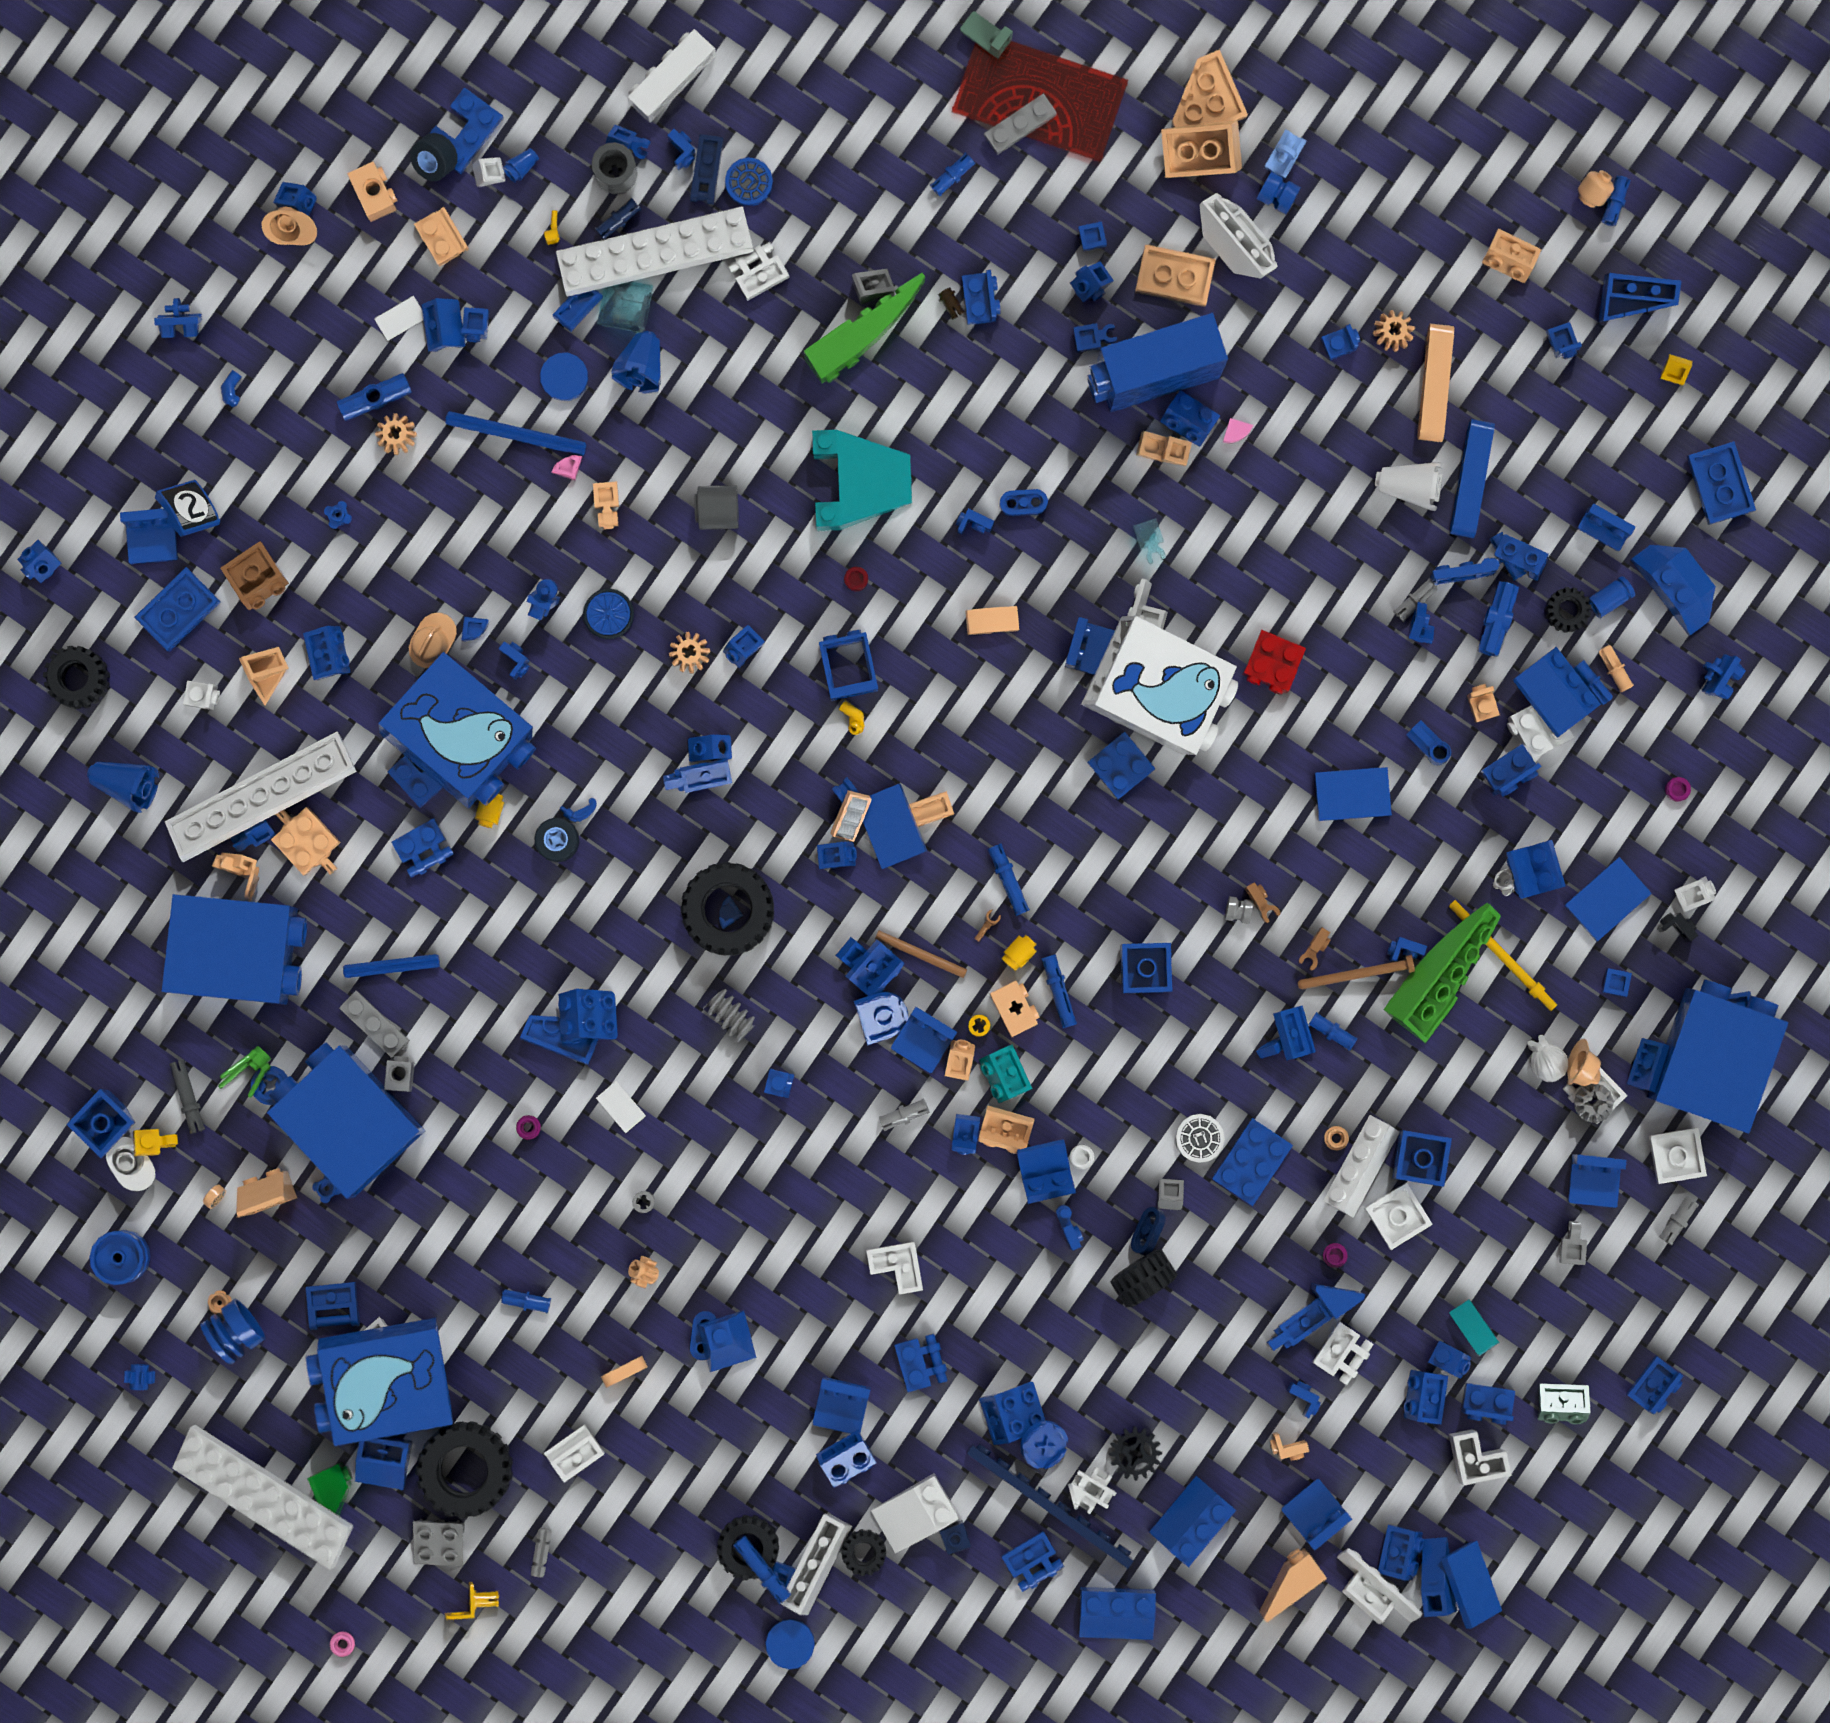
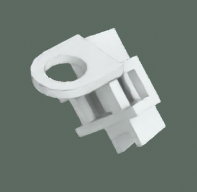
M1097 1467L1094 1468L1090 1476L1079 1470L1073 1482L1068 1484L1074 1509H1078V1506L1087 1510L1088 1514H1091L1096 1503L1107 1509L1111 1497L1116 1495L1114 1490L1107 1487L1112 1476L1107 1475Z

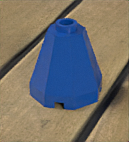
M650 331L636 333L614 362L611 370L612 380L630 390L633 389V385L641 387L639 390L641 393L659 391L661 384L660 339L656 337V334Z

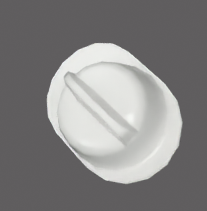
M122 1137L107 1152L106 1160L108 1166L124 1188L130 1191H142L152 1185L155 1179L154 1166L148 1156H134L132 1138Z

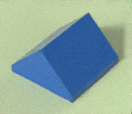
M1311 1283V1290L1335 1319L1365 1299V1294L1359 1291Z

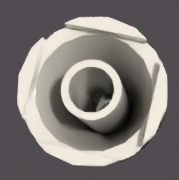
M1434 462L1383 467L1382 471L1376 474L1375 486H1379V491L1425 509L1436 511L1437 507L1433 503L1434 501L1439 502L1443 477L1442 474H1439L1438 468L1443 469V463Z

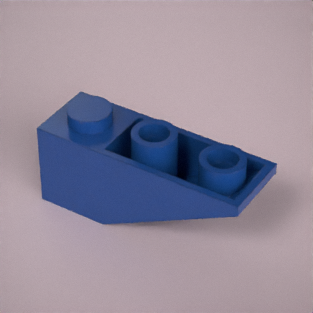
M1447 1537L1424 1539L1421 1578L1424 1617L1448 1616L1457 1612L1456 1600L1441 1561L1442 1557L1449 1554Z

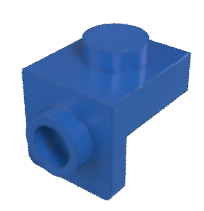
M673 129L667 136L669 142L681 153L674 162L675 167L680 171L683 167L688 168L694 162L696 153L695 148L690 144L692 142L691 139L683 131L678 133Z
M464 307L463 328H461L460 334L463 338H466V341L480 342L481 339L487 340L489 310Z
M1570 322L1546 331L1555 358L1561 356L1564 359L1574 357L1582 347L1581 342H1577Z
M504 641L499 650L517 663L509 675L514 680L518 676L522 678L530 668L527 665L530 660L521 654L524 650L517 644L511 642L509 645Z
M956 1114L952 1151L963 1155L976 1153L980 1117Z
M1439 1341L1428 1362L1461 1379L1470 1368L1471 1357Z
M1299 1380L1297 1384L1290 1382L1286 1391L1308 1402L1302 1415L1306 1418H1310L1311 1414L1315 1416L1321 1404L1318 1401L1320 1396L1310 1391L1311 1386Z

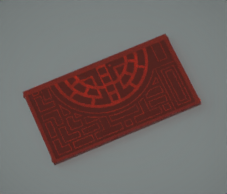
M1013 41L1008 44L999 58H996L975 43L955 103L952 106V113L996 126L1044 93L1057 112V116L1025 137L1101 162L1125 89L1128 86V80Z

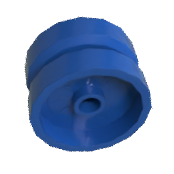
M129 1230L113 1231L102 1235L93 1244L89 1256L90 1266L96 1277L104 1283L112 1285L126 1284L137 1280L148 1269L151 1259L150 1249L145 1239L136 1232ZM118 1253H120V1254L122 1255V1261H121V1262H119V1261H120V1257L117 1256Z

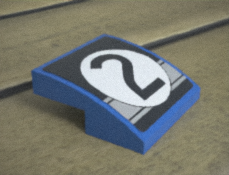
M196 480L156 492L155 499L169 513L167 522L181 537L220 524L219 516L211 500Z

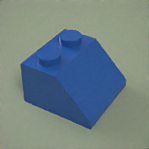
M99 1089L67 1123V1126L100 1158H103L136 1122L127 1107L109 1090Z

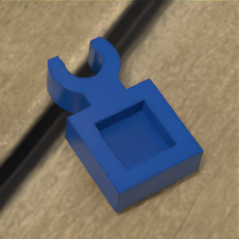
M1097 323L1073 327L1077 353L1100 349L1102 341L1107 344L1117 342V337L1109 338L1106 335L1107 331L1115 329V325L1108 324L1102 330H1098Z

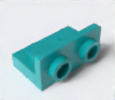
M1013 1044L979 1059L981 1071L987 1077L991 1086V1093L998 1103L1033 1089Z

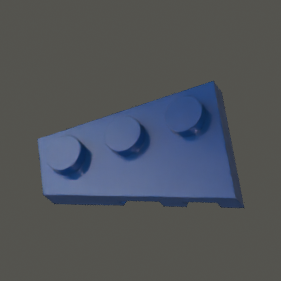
M529 1015L520 1036L521 1040L589 1065L599 1039L583 1038L572 1042H561L560 1018L554 1016Z

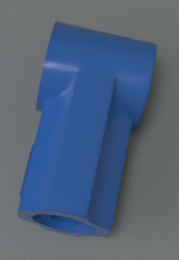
M1421 720L1406 734V737L1428 757V760L1433 765H1443L1450 758V746L1443 742ZM1442 748L1446 754L1445 758H1435L1433 749Z

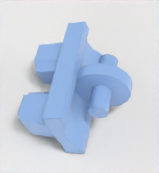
M1285 129L1264 168L1286 179L1306 140L1295 136Z

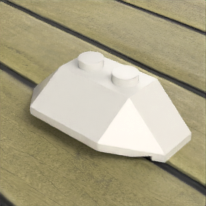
M1217 193L1200 204L1203 237L1233 273L1261 279L1278 267L1277 262H1275L1272 244L1240 206L1222 198Z

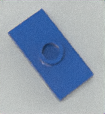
M597 290L569 296L552 316L557 322L572 332L600 302L603 296Z

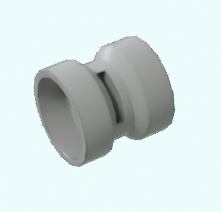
M1229 896L1225 920L1233 921L1237 919L1241 923L1249 924L1253 910V900L1239 901L1237 897Z

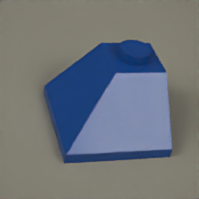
M743 1310L697 1325L710 1372L757 1358Z

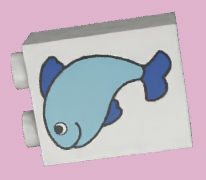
M1123 616L1116 627L1081 705L1180 754L1197 755L1199 749L1204 752L1207 751L1216 738L1218 726L1213 724L1212 720L1219 705L1224 708L1227 707L1237 692L1238 682L1232 679L1237 666L1137 616Z

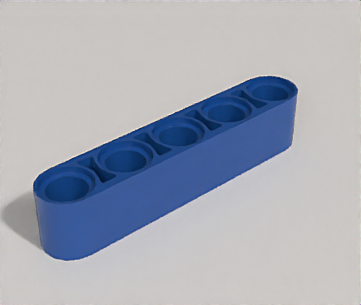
M1474 419L1469 421L1450 525V534L1469 538H1474L1476 535L1495 423Z

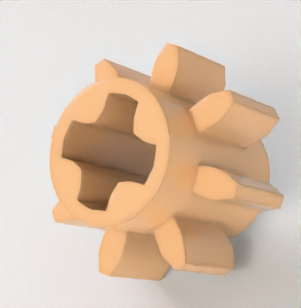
M641 1256L640 1261L634 1260L628 1270L629 1276L632 1277L630 1282L642 1288H646L647 1283H655L659 1276V1270L655 1267L657 1262L645 1256Z

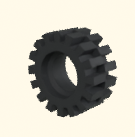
M1565 587L1551 595L1545 607V611H1547V615H1545L1546 620L1549 619L1551 627L1555 626V630H1562L1567 633L1569 631H1576L1587 623L1588 618L1591 616L1590 609L1592 607L1588 603V596L1585 597L1582 590L1579 592L1577 591L1578 588L1573 587L1570 589ZM1571 601L1576 605L1577 614L1574 618L1566 619L1561 616L1559 607L1562 602Z
M860 1529L857 1532H852L846 1538L842 1547V1559L847 1569H850L852 1573L860 1574V1576L872 1575L875 1571L880 1570V1567L885 1562L886 1546L883 1539L879 1537V1534L869 1529ZM861 1543L871 1545L874 1550L872 1559L867 1562L859 1561L854 1554L855 1548Z

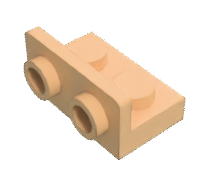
M1498 229L1482 263L1525 283L1542 249Z

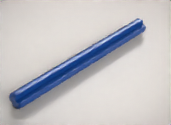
M451 411L447 413L445 423L450 426L581 456L585 454L587 444L582 441Z

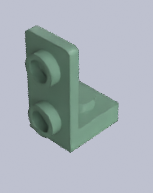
M974 11L960 28L961 33L996 58H999L1011 42L1013 31L1006 26L1000 30Z

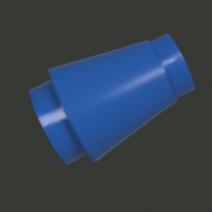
M529 148L527 151L506 161L503 171L511 181H521L539 158Z

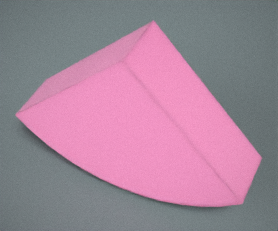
M1230 418L1223 443H1235L1244 439L1250 433L1253 425Z
M572 455L556 463L552 473L576 480L582 456Z

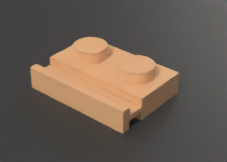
M444 207L414 224L439 267L456 258L462 252L469 250Z

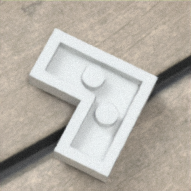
M915 1242L866 1250L871 1275L895 1270L899 1295L923 1290Z

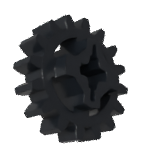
M1133 1426L1132 1432H1128L1124 1428L1123 1436L1117 1433L1115 1435L1118 1439L1117 1443L1110 1442V1445L1115 1448L1114 1451L1108 1452L1109 1456L1115 1457L1110 1463L1112 1466L1118 1465L1116 1469L1118 1474L1122 1471L1125 1472V1479H1128L1130 1474L1133 1475L1135 1481L1138 1480L1140 1474L1146 1479V1472L1155 1473L1153 1465L1161 1464L1156 1459V1456L1162 1455V1451L1156 1450L1160 1442H1153L1152 1440L1155 1435L1151 1433L1147 1436L1146 1428L1144 1427L1141 1432H1138L1136 1426ZM1136 1437L1134 1442L1130 1444L1123 1443L1129 1438ZM1145 1441L1149 1443L1152 1455L1145 1451ZM1139 1446L1141 1456H1136L1132 1461V1455L1129 1451L1135 1450ZM1119 1452L1127 1458L1125 1466L1120 1461ZM1143 1462L1147 1463L1145 1467L1134 1470L1136 1465Z

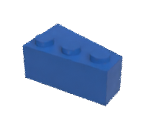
M1615 273L1605 274L1598 323L1679 305L1681 280Z

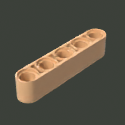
M1429 324L1418 440L1443 442L1454 326Z

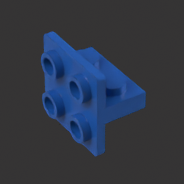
M1521 744L1481 770V772L1494 790L1491 792L1493 796L1500 794L1503 797L1519 788L1516 784L1519 781L1523 784L1538 775L1536 770L1542 766L1540 763H1535L1525 746Z

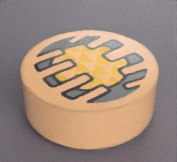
M215 1185L204 1197L203 1204L209 1209L214 1208L223 1199L226 1190L221 1185Z

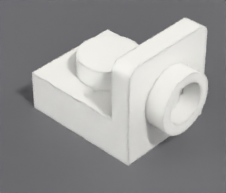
M187 681L183 705L214 710V705H218L220 691L217 690L218 686L210 683L204 684Z
M1707 877L1674 890L1684 912L1713 901L1715 899L1714 894H1716L1714 884L1711 880L1708 881Z

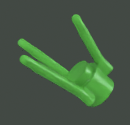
M257 1046L247 1056L220 1075V1078L224 1079V1081L218 1087L222 1089L248 1066L254 1071L261 1069L248 1093V1097L251 1098L265 1073L271 1068L268 1064L271 1057Z

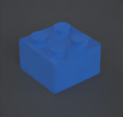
M1171 943L1120 945L1122 994L1172 992Z
M1399 1130L1392 1178L1444 1187L1452 1138Z

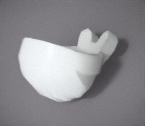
M1539 1035L1538 1043L1532 1040L1527 1042L1529 1049L1533 1051L1531 1057L1532 1071L1539 1079L1545 1082H1556L1563 1078L1567 1072L1569 1063L1567 1055L1558 1046L1549 1044L1543 1035Z

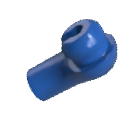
M234 370L229 373L221 385L222 400L231 407L237 406L240 401V397L235 394L234 388L242 378Z

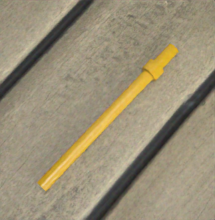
M1456 900L1448 906L1462 921L1470 915ZM1490 936L1485 945L1519 978L1535 999L1538 998L1552 1011L1557 1004L1544 991L1545 988L1539 982L1536 983Z

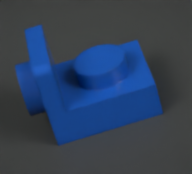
M282 182L273 203L279 208L292 207L309 216L317 197L304 185Z
M1348 324L1341 330L1322 336L1321 341L1330 361L1356 351L1359 347L1360 337L1357 330L1352 329L1351 325Z
M968 508L966 514L961 512L955 524L959 527L958 533L961 535L968 522L972 524V529L984 533V531H991L994 520Z
M1418 602L1410 623L1409 639L1420 643L1432 644L1434 627L1428 625L1430 615L1426 614L1427 604Z
M747 625L727 643L723 653L731 663L740 668L752 654L763 646L765 641Z
M853 842L817 845L819 869L856 865L857 851Z
M1397 937L1395 941L1390 942L1387 954L1390 955L1389 961L1396 962L1400 950H1404L1403 955H1412L1414 959H1417L1418 955H1425L1427 946Z

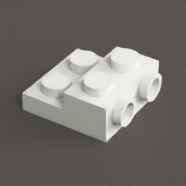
M1532 705L1507 718L1509 721L1507 723L1509 731L1513 736H1517L1520 743L1525 746L1533 759L1574 738L1570 729L1557 738Z

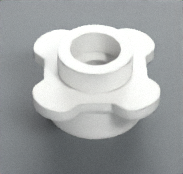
M1507 868L1498 872L1493 882L1494 888L1500 889L1504 896L1510 895L1514 889L1515 880L1512 871Z

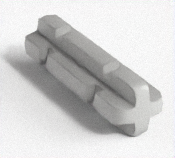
M540 1528L538 1530V1541L535 1545L533 1562L535 1563L531 1569V1575L534 1577H543L546 1567L544 1564L547 1562L550 1545L548 1541H550L552 1533L550 1529Z

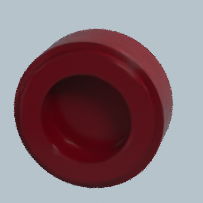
M861 567L848 569L844 576L846 587L854 592L865 589L868 584L867 572Z

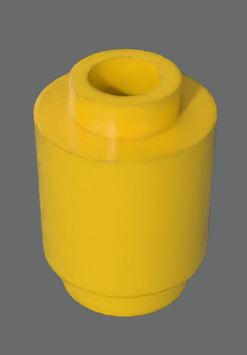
M497 794L486 806L479 801L475 819L479 820L478 825L487 828L498 825L504 802H502L504 796Z
M1019 935L1003 952L1005 955L1001 959L1016 971L1019 967L1022 968L1037 952L1034 949L1036 943L1027 935L1023 938Z

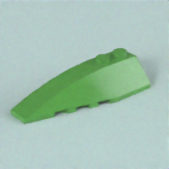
M923 273L895 290L897 295L893 297L891 294L886 295L878 301L875 309L872 310L867 307L859 313L860 315L855 319L856 321L853 323L850 319L845 321L804 350L806 363L821 383L826 380L828 383L835 380L840 375V370L845 367L849 369L860 361L858 358L885 335L901 317L925 282Z
M1486 903L1465 918L1427 953L1415 967V972H1411L1404 980L1401 987L1383 1010L1410 1033L1426 1043L1458 999L1455 996L1461 984H1466L1469 978L1466 976V973L1472 963H1477L1480 957L1479 949L1482 944H1487L1501 915L1490 904Z

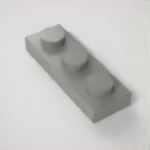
M1043 93L985 132L984 137L995 153L999 155L1057 116V112Z
M357 990L339 1007L391 1058H394L410 1041Z

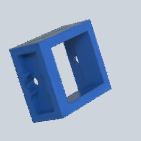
M853 630L847 632V636L837 638V635H829L823 637V641L819 642L831 701L878 692L866 632L861 633V630ZM862 642L870 681L834 688L827 649Z

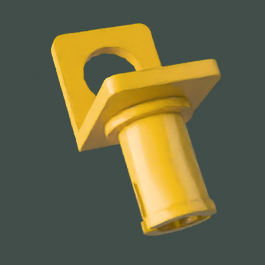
M469 1582V1611L445 1613L446 1620L475 1618L474 1610L479 1607H499L498 1591L476 1593L473 1582Z

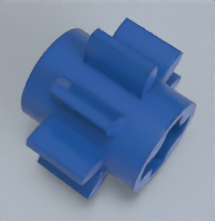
M131 1364V1369L124 1371V1383H130V1390H148V1384L155 1383V1371H149L148 1364Z

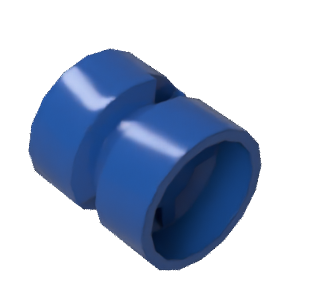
M1271 171L1257 200L1266 205L1274 204V209L1286 215L1301 187L1290 181L1287 183L1283 182V177Z

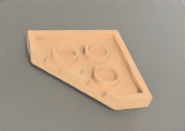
M1220 50L1198 58L1172 120L1173 127L1220 121H1239L1247 118V111Z

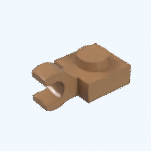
M1254 882L1244 888L1250 899L1253 900L1255 907L1260 911L1261 918L1265 923L1270 922L1267 918L1269 910L1274 911L1276 916L1280 915V910L1276 906L1267 904L1268 902L1265 898L1268 895L1261 884L1257 886Z
M1323 927L1319 928L1307 947L1306 952L1299 957L1298 963L1302 964L1305 958H1310L1312 965L1309 970L1312 971L1316 968L1318 964L1316 954L1319 950L1323 952L1331 939L1327 938L1330 934L1328 930Z

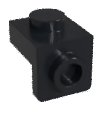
M1670 912L1659 921L1662 925L1657 928L1659 932H1664L1673 926L1685 942H1691L1699 936L1695 931L1697 929L1695 924L1689 918L1685 919L1681 913L1673 915Z

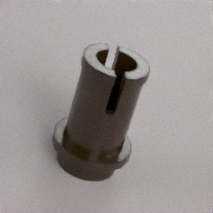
M949 287L938 294L940 298L938 301L944 304L951 319L954 320L958 317L954 308L960 316L965 313V310H963L954 295L956 293L955 290L952 291Z

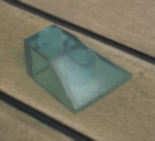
M630 281L605 287L597 325L640 333L645 331L653 285Z

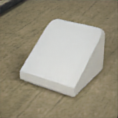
M483 158L473 163L472 167L477 187L506 181L501 158Z

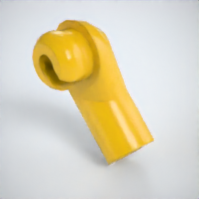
M845 700L839 710L849 717V732L853 735H858L863 732L865 727L864 714Z

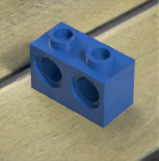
M859 1430L816 1454L821 1468L833 1487L847 1483L853 1476L860 1472L868 1471L872 1465L876 1464L875 1458ZM862 1452L861 1455L854 1457L856 1453ZM835 1465H841L837 1469H832Z

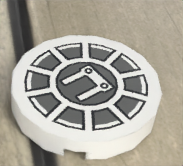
M1204 1114L1191 1115L1184 1119L1178 1127L1175 1137L1180 1153L1190 1161L1198 1163L1208 1162L1217 1157L1223 1149L1225 1140L1224 1132L1219 1122L1211 1116Z

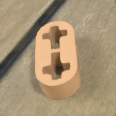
M640 1356L602 1375L601 1379L607 1388L648 1366L643 1356Z

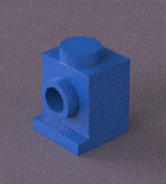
M770 1069L764 1093L789 1098L794 1074Z

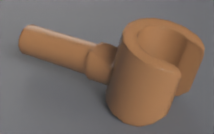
M993 909L987 912L985 923L974 938L978 942L991 926L996 925L1001 918V915H999L996 921L989 919Z

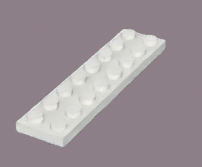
M743 206L556 251L567 297L754 252Z
M335 732L165 821V824L179 858L185 862L357 771L338 732Z
M197 1425L190 1427L172 1469L329 1570L336 1566L353 1528L352 1524Z

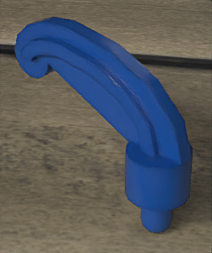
M590 798V805L576 812L563 806L560 807V810L568 820L579 822L588 818L594 812L597 803L594 798Z

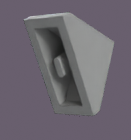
M887 269L854 273L852 275V283L861 305L895 291Z

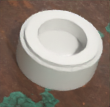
M1078 1145L1070 1152V1162L1077 1169H1087L1094 1162V1153L1088 1146Z

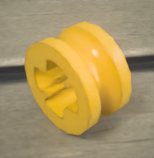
M984 1015L973 1016L969 1021V1031L979 1037L987 1034L990 1030L988 1018ZM980 1019V1022L982 1020L986 1022V1025L983 1027L984 1031L978 1033V1030L976 1032L973 1030L972 1026L975 1025L974 1020Z

